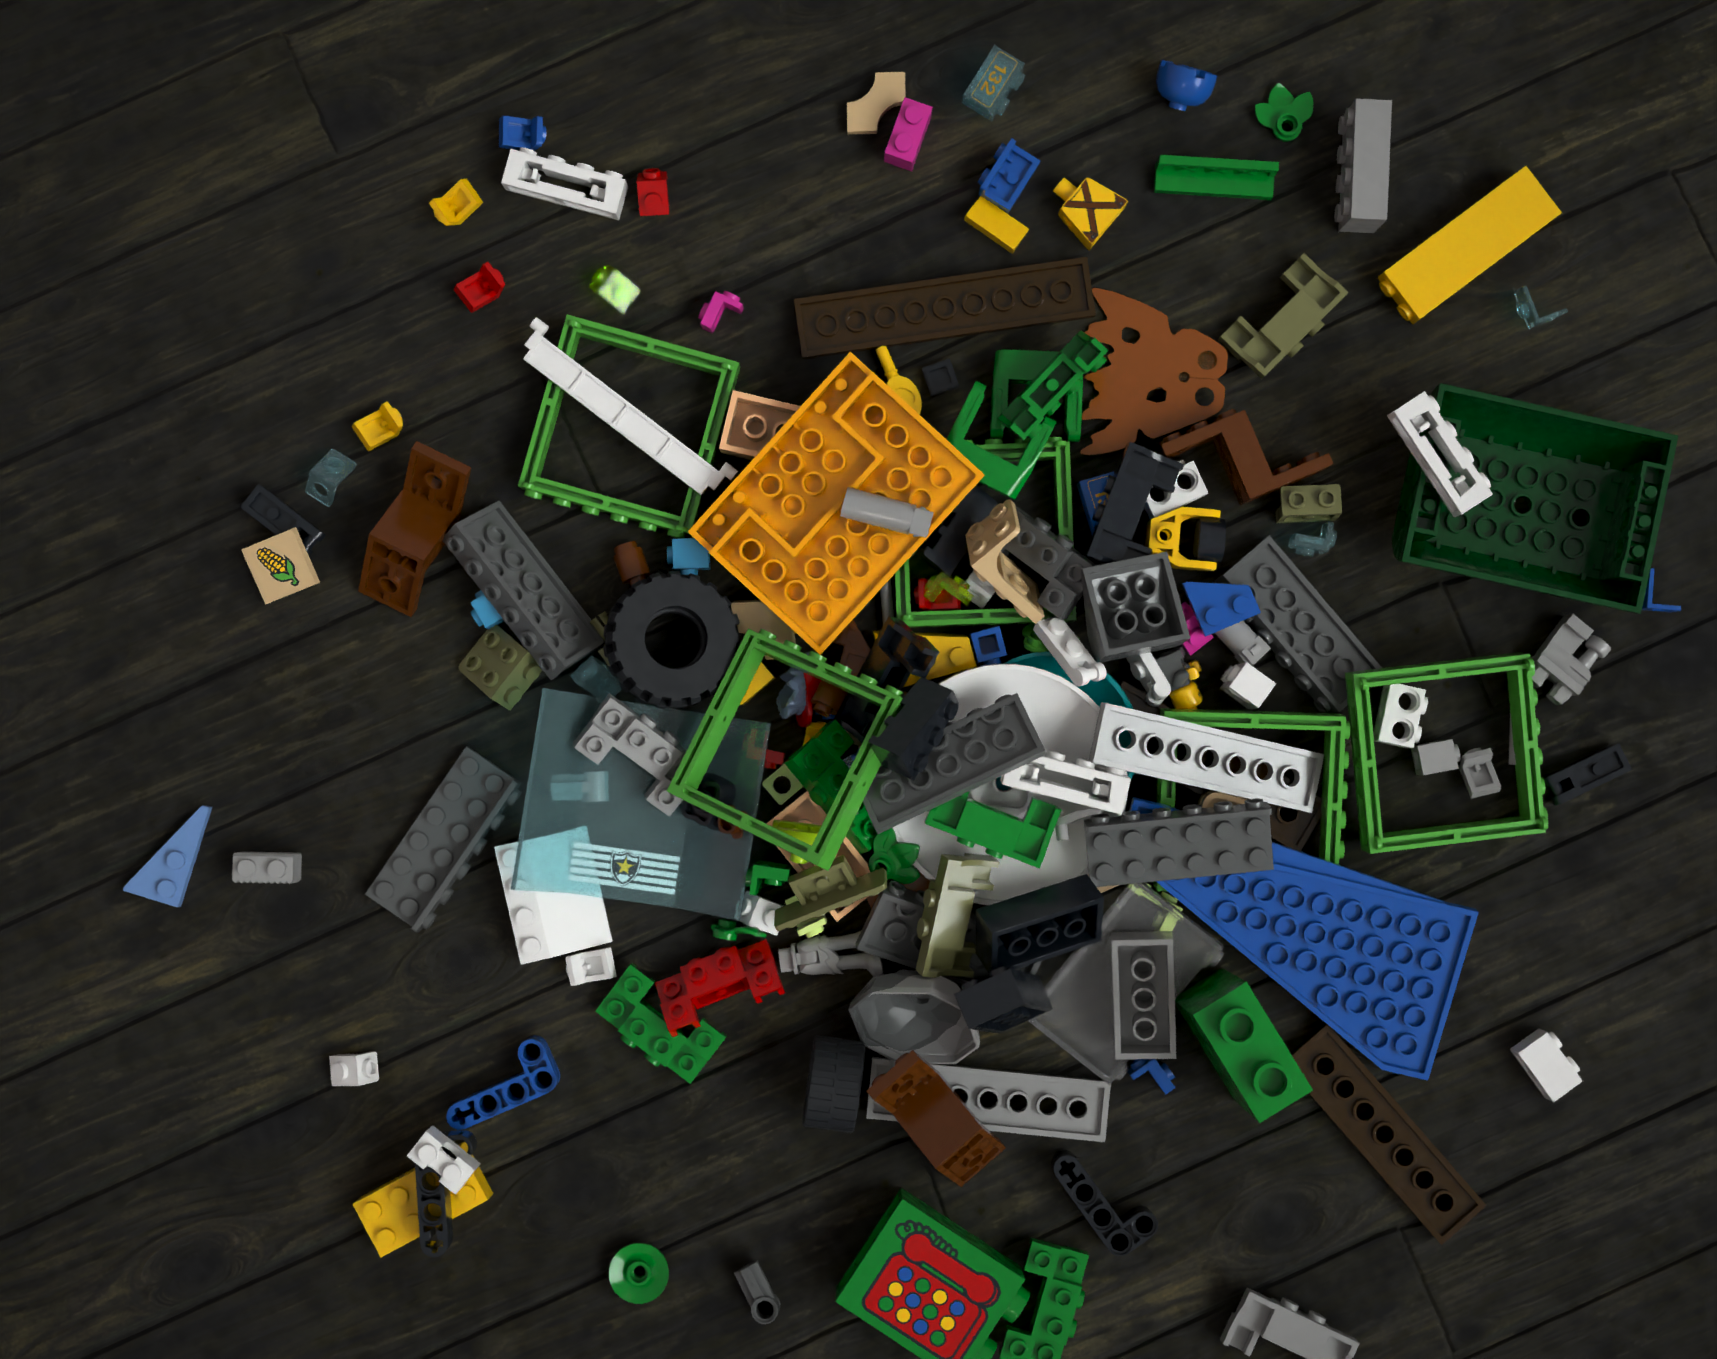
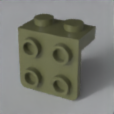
M498 625L487 629L459 664V671L490 699L510 711L542 672V669L530 652Z

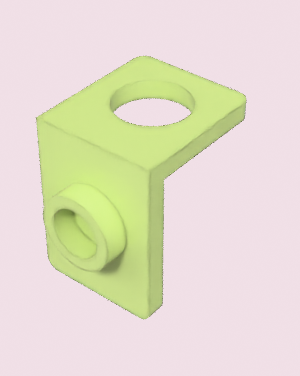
M785 764L762 783L779 805H782L803 787ZM779 776H785L791 782V788L785 794L777 793L773 787L775 779Z

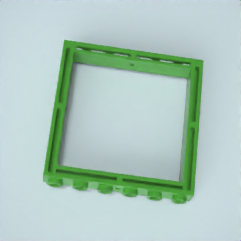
M567 314L557 348L573 360L580 337L720 376L698 456L713 466L732 391L735 389L740 371L739 362ZM548 379L518 487L525 490L524 495L541 500L543 495L554 498V504L570 508L571 503L582 506V512L599 516L600 511L611 514V520L627 524L628 519L640 522L639 528L656 532L657 527L668 530V536L678 539L685 538V535L691 536L687 531L697 522L705 492L700 495L689 487L680 517L540 477L565 392Z
M1049 437L1037 461L1053 460L1056 535L1062 534L1073 541L1070 442L1062 441V437ZM1020 438L1015 439L1013 444H1003L1002 439L985 440L984 445L976 446L1008 462L1019 461L1030 438H1025L1024 440ZM909 559L895 573L896 619L903 620L909 628L1034 623L1028 617L1023 618L1020 616L1015 608L911 612ZM1076 606L1068 618L1063 619L1065 622L1076 621ZM1043 607L1045 617L1041 620L1055 617L1054 614Z
M748 629L666 792L829 871L881 766L868 741L873 735L879 737L887 728L884 725V721L889 715L896 717L903 708L900 702L903 699L904 693L889 685L885 689L876 686L877 680L861 673L859 678L851 675L852 669L838 662L833 667L825 663L827 658L816 652L810 651L809 655L800 652L802 647L789 640H785L784 644L775 641L777 636L764 629H760L759 633ZM764 655L880 707L812 846L697 790Z
M1517 652L1345 672L1361 850L1374 854L1546 833L1545 829H1548V813L1543 806L1542 796L1545 794L1546 788L1540 773L1543 755L1538 747L1537 736L1540 734V723L1535 715L1538 696L1533 688L1532 676L1535 674V664L1530 654ZM1507 671L1520 816L1382 833L1369 687Z
M1160 708V716L1207 727L1325 730L1319 858L1339 865V859H1343L1345 853L1344 841H1340L1341 829H1345L1346 813L1342 811V799L1347 798L1348 791L1347 782L1343 781L1344 769H1348L1349 754L1348 751H1345V739L1350 737V722L1346 721V716L1336 713ZM1176 746V748H1175V750H1174V754H1175V757H1176V758H1177V746ZM1158 778L1157 803L1175 808L1176 782ZM1156 881L1153 882L1156 891H1167Z

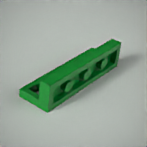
M1160 155L1155 163L1154 193L1271 200L1273 198L1274 176L1279 171V162Z

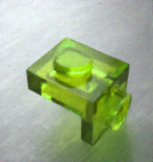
M606 265L604 268L601 267L595 272L592 277V283L589 286L593 292L599 294L622 314H624L641 292L622 273L609 265Z
M942 572L938 576L933 575L924 587V590H926L924 597L932 603L942 589H945L965 605H968L974 596L967 591L970 588L968 583L957 575L952 580Z

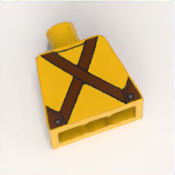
M1064 177L1053 190L1054 193L1065 201L1059 210V217L1088 250L1099 240L1128 203V200L1088 177L1085 178L1078 188Z

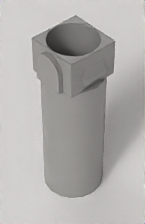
M848 487L840 517L907 535L910 533L913 534V537L921 536L927 538L934 512L922 506L917 508L914 504Z
M1244 621L1215 632L1217 637L1235 655L1234 657L1240 664L1247 662L1253 666L1271 649Z

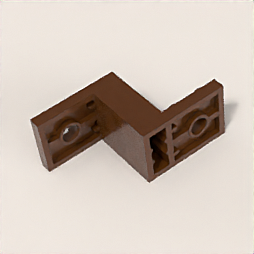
M1235 408L1218 415V418L1214 419L1212 424H1208L1207 420L1191 426V429L1187 430V434L1183 436L1180 435V432H1176L1163 438V441L1159 442L1160 446L1155 451V453L1170 459L1213 441L1240 505L1281 489L1283 486H1288L1317 474L1333 465L1329 453L1320 456L1319 452H1315L1297 461V467L1292 468L1291 463L1271 472L1246 411L1243 410L1236 413Z
M418 441L411 448L403 490L369 533L358 592L405 615L413 616L417 610L425 572L445 545L443 542L445 534L455 523L459 522L471 467Z
M914 1050L901 1055L896 1060L895 1066L887 1073L877 1076L873 1080L872 1086L866 1090L875 1102L893 1114L935 1169L960 1187L1006 1148L999 1138L980 1123L940 1072Z

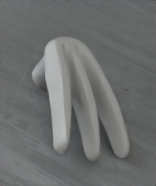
M1090 808L1062 816L1058 819L1055 826L1057 841L1069 839L1067 824L1087 816L1102 814L1104 810Z

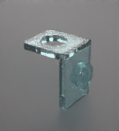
M1527 286L1521 287L1514 292L1518 302L1516 303L1518 315L1521 319H1525L1528 329L1568 313L1567 308L1539 318Z
M331 449L310 470L305 492L327 507H330L333 504L337 486L356 468V462L337 450ZM315 483L322 485L326 489V496L316 490Z

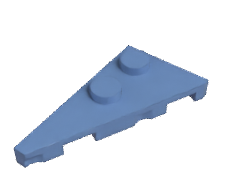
M202 805L124 886L123 891L174 907H181L212 807Z

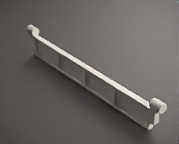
M537 317L532 321L530 327L535 332L524 344L530 350L523 358L532 367L698 494L702 495L708 486L715 491L725 477L731 481L738 473L735 468L726 462L720 471L715 469L545 339L543 335L547 332L548 325Z

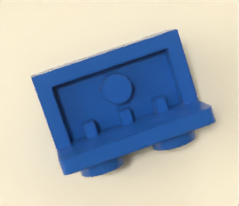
M1013 138L1010 139L1007 145L1004 143L1000 145L993 157L997 160L991 170L986 168L978 180V184L981 185L979 195L1007 213L1010 212L1041 162L1016 146L1017 141Z

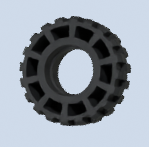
M669 571L667 574L656 573L649 575L646 579L639 580L618 599L608 615L607 624L604 627L603 637H605V646L603 650L604 656L608 658L610 664L608 667L613 677H617L621 683L619 686L626 693L629 691L636 696L635 699L643 704L650 703L655 705V708L661 709L686 708L687 706L700 703L716 693L742 642V634L738 633L737 627L740 624L737 614L732 613L729 607L731 605L729 599L726 596L722 597L716 591L718 587L711 582L708 584L700 580V576L691 573L687 576L680 574V571ZM675 613L685 617L693 624L698 633L700 642L698 653L693 661L684 667H664L657 663L647 651L645 645L646 629L650 622L661 614Z

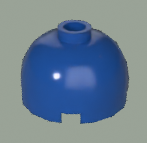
M1161 60L1156 77L1157 90L1162 97L1170 101L1169 107L1186 111L1187 106H1199L1211 96L1218 75L1190 66L1175 65L1171 61Z

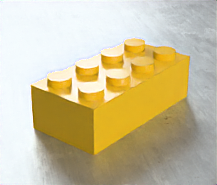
M465 1141L458 1144V1146L468 1152V1145ZM480 1167L475 1170L456 1195L450 1191L452 1219L484 1203L493 1195ZM415 1168L361 1196L353 1203L380 1258L420 1237ZM433 1172L426 1174V1180L430 1185H439L437 1174ZM436 1203L428 1204V1210L431 1215L441 1216L442 1211L439 1205Z

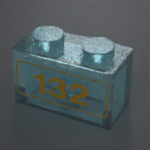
M994 45L963 94L962 103L990 121L994 119L996 114L1002 116L1010 102L1007 96L1012 89L1017 91L1025 79L1026 75L1022 73L1025 63Z

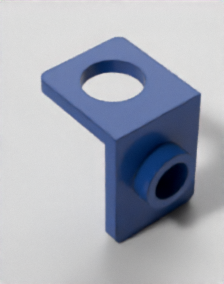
M1651 568L1642 610L1660 612L1681 611V606L1652 604L1654 568Z

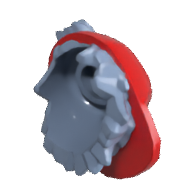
M791 667L780 675V678L786 684L776 699V704L780 711L779 715L787 719L791 715L796 714L799 726L808 727L812 722V707H814L811 699L821 680Z

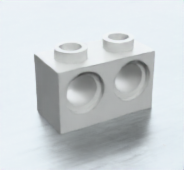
M1184 459L1178 461L1184 464L1178 476L1186 475L1190 478V489L1180 488L1176 479L1174 493L1170 494L1164 491L1165 497L1162 502L1154 501L1149 493L1144 508L1150 520L1208 494L1194 461L1187 464Z
M1247 662L1229 666L1220 679L1224 682L1220 689L1247 709L1259 708L1276 685L1274 681Z
M1403 684L1384 685L1373 733L1374 741L1403 748H1414V744H1418L1422 733V727L1418 726L1420 716L1425 714L1428 705V697H1425L1426 690ZM1403 693L1407 694L1411 699L1410 707L1406 710L1399 705V697ZM1397 722L1401 723L1405 729V733L1400 739L1396 738L1392 732L1393 726Z

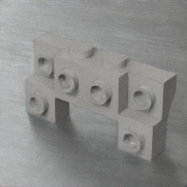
M609 693L589 723L574 740L573 746L597 765H599L611 748L615 747L657 779L644 794L645 799L670 817L683 800L666 791L687 750L679 745L680 739L672 732L666 730L663 733L656 728V721L649 715L642 713L640 716Z
M1246 1288L1236 1312L1231 1313L1220 1337L1222 1344L1234 1346L1242 1350L1245 1355L1250 1356L1261 1335L1262 1338L1306 1359H1352L1360 1344L1356 1338L1328 1326L1325 1323L1326 1318L1311 1310L1306 1314L1298 1310L1299 1305L1289 1299L1282 1297L1281 1301L1274 1298H1268L1249 1288Z

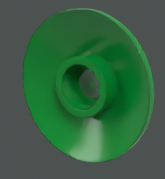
M632 1243L624 1246L615 1254L609 1267V1281L614 1292L623 1300L634 1304L648 1303L656 1299L664 1291L669 1279V1267L666 1258L656 1247L646 1243ZM635 1267H644L645 1274L642 1276L637 1275L634 1270Z

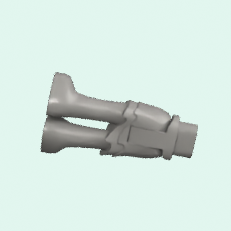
M861 931L842 936H816L804 939L798 944L791 943L789 948L778 949L781 973L794 971L795 975L799 973L835 975V973L844 974L842 970L859 968L867 969L873 977L884 975L881 957L866 952L839 956L835 952L837 950L856 948L855 943Z

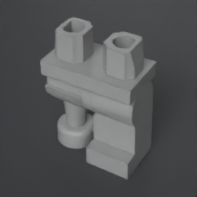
M1574 614L1563 616L1537 650L1536 654L1532 656L1535 664V674L1532 676L1533 686L1536 688L1540 687L1546 679L1552 682L1554 686L1546 696L1555 705H1562L1571 696L1579 695L1591 678L1589 669L1597 657L1605 658L1611 650V647L1604 640L1591 635L1594 630ZM1588 639L1585 643L1588 650L1579 659L1575 658L1572 654L1584 640Z

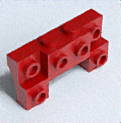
M766 939L740 950L736 946L720 948L713 955L690 960L687 965L680 967L681 973L655 982L661 1001V1010L667 1029L672 1037L678 1036L677 1029L693 1024L695 1028L701 1026L695 1007L700 1009L748 989H751L757 1004L763 1002L761 996L774 991H778L779 995L785 994L773 953Z

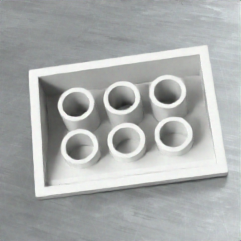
M587 826L494 847L521 965L613 942L600 884L568 880L569 875L598 878V875L569 872L570 866L596 870V867L571 864V858L594 861V858L572 855L573 850L593 853L590 849L573 847L574 842L591 844Z

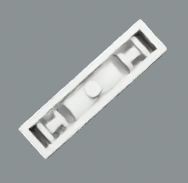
M521 147L519 151L510 149L501 182L505 190L615 220L620 219L628 190L626 180L622 179L623 175L606 170L605 174L596 172L594 167L584 163H577L576 166L566 164L565 159L554 155H549L547 159L537 156V152L528 148ZM538 170L544 171L545 175L591 187L590 195L592 199L587 198L583 192L539 181L541 174L538 173Z
M1424 391L1387 415V417L1453 517H1457L1493 495L1489 489L1491 484L1485 474L1479 473L1473 465L1474 458L1471 452L1466 447H1461L1455 438L1457 432L1449 421H1444L1438 412L1440 407L1435 398L1431 395L1428 396ZM1427 428L1431 429L1428 433L1430 434V436L1432 437V439L1434 440V442L1436 443V445L1438 446V448L1440 449V451L1442 452V454L1444 455V457L1446 458L1454 472H1459L1461 475L1460 477L1455 478L1451 482L1449 481V479L1452 476L1444 466L1443 462L1441 461V459L1439 458V456L1437 455V453L1435 452V450L1433 449L1425 435L1422 437H1420L1419 435L1420 432H1423Z
M1048 750L1047 755L1032 762L1042 764L1044 769L1093 781L1094 777L1106 780L1108 784L1094 781L1091 789L1093 794L1106 796V799L1091 796L1084 789L1038 778V782L1020 778L1021 775L1037 779L1040 768L1036 765L1025 764L1001 776L1000 781L1006 786L1121 815L1131 778L1128 775H1124L1125 770L1114 767H1107L1106 770L1096 768L1094 763L1083 758H1077V762L1065 760V754Z

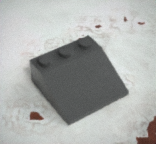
M1167 551L1081 569L1087 636L1093 658L1096 662L1102 663L1180 646L1190 639Z

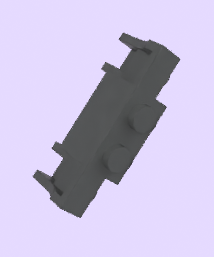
M1015 505L1020 532L1002 548L1001 552L1006 556L1011 552L1049 581L1036 602L1059 619H1067L1083 596L1081 569L1097 565L1072 547L1074 545L1072 540L1062 534L1057 536L1051 532L1052 526L1038 517L1036 519L1032 518Z

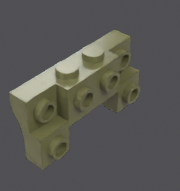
M1305 253L1280 277L1296 295L1259 332L1240 316L1218 338V341L1237 360L1241 359L1261 379L1286 355L1292 358L1304 346L1300 341L1307 334L1313 337L1325 325L1321 320L1349 293L1339 282L1322 271Z
M965 853L964 856L941 854L936 880L930 879L929 888L926 889L923 897L924 910L922 918L917 923V934L922 943L916 971L922 977L974 976V971L969 965L972 954H976V945L973 942L964 941L975 892L972 889L993 891L994 885L989 881L991 868H998L1000 863L993 856Z

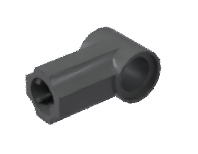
M757 1260L738 1269L734 1274L751 1307L752 1317L760 1324H769L777 1317L781 1303L778 1296L774 1294ZM762 1301L770 1302L773 1305L774 1312L768 1315L763 1314L759 1310L758 1303Z

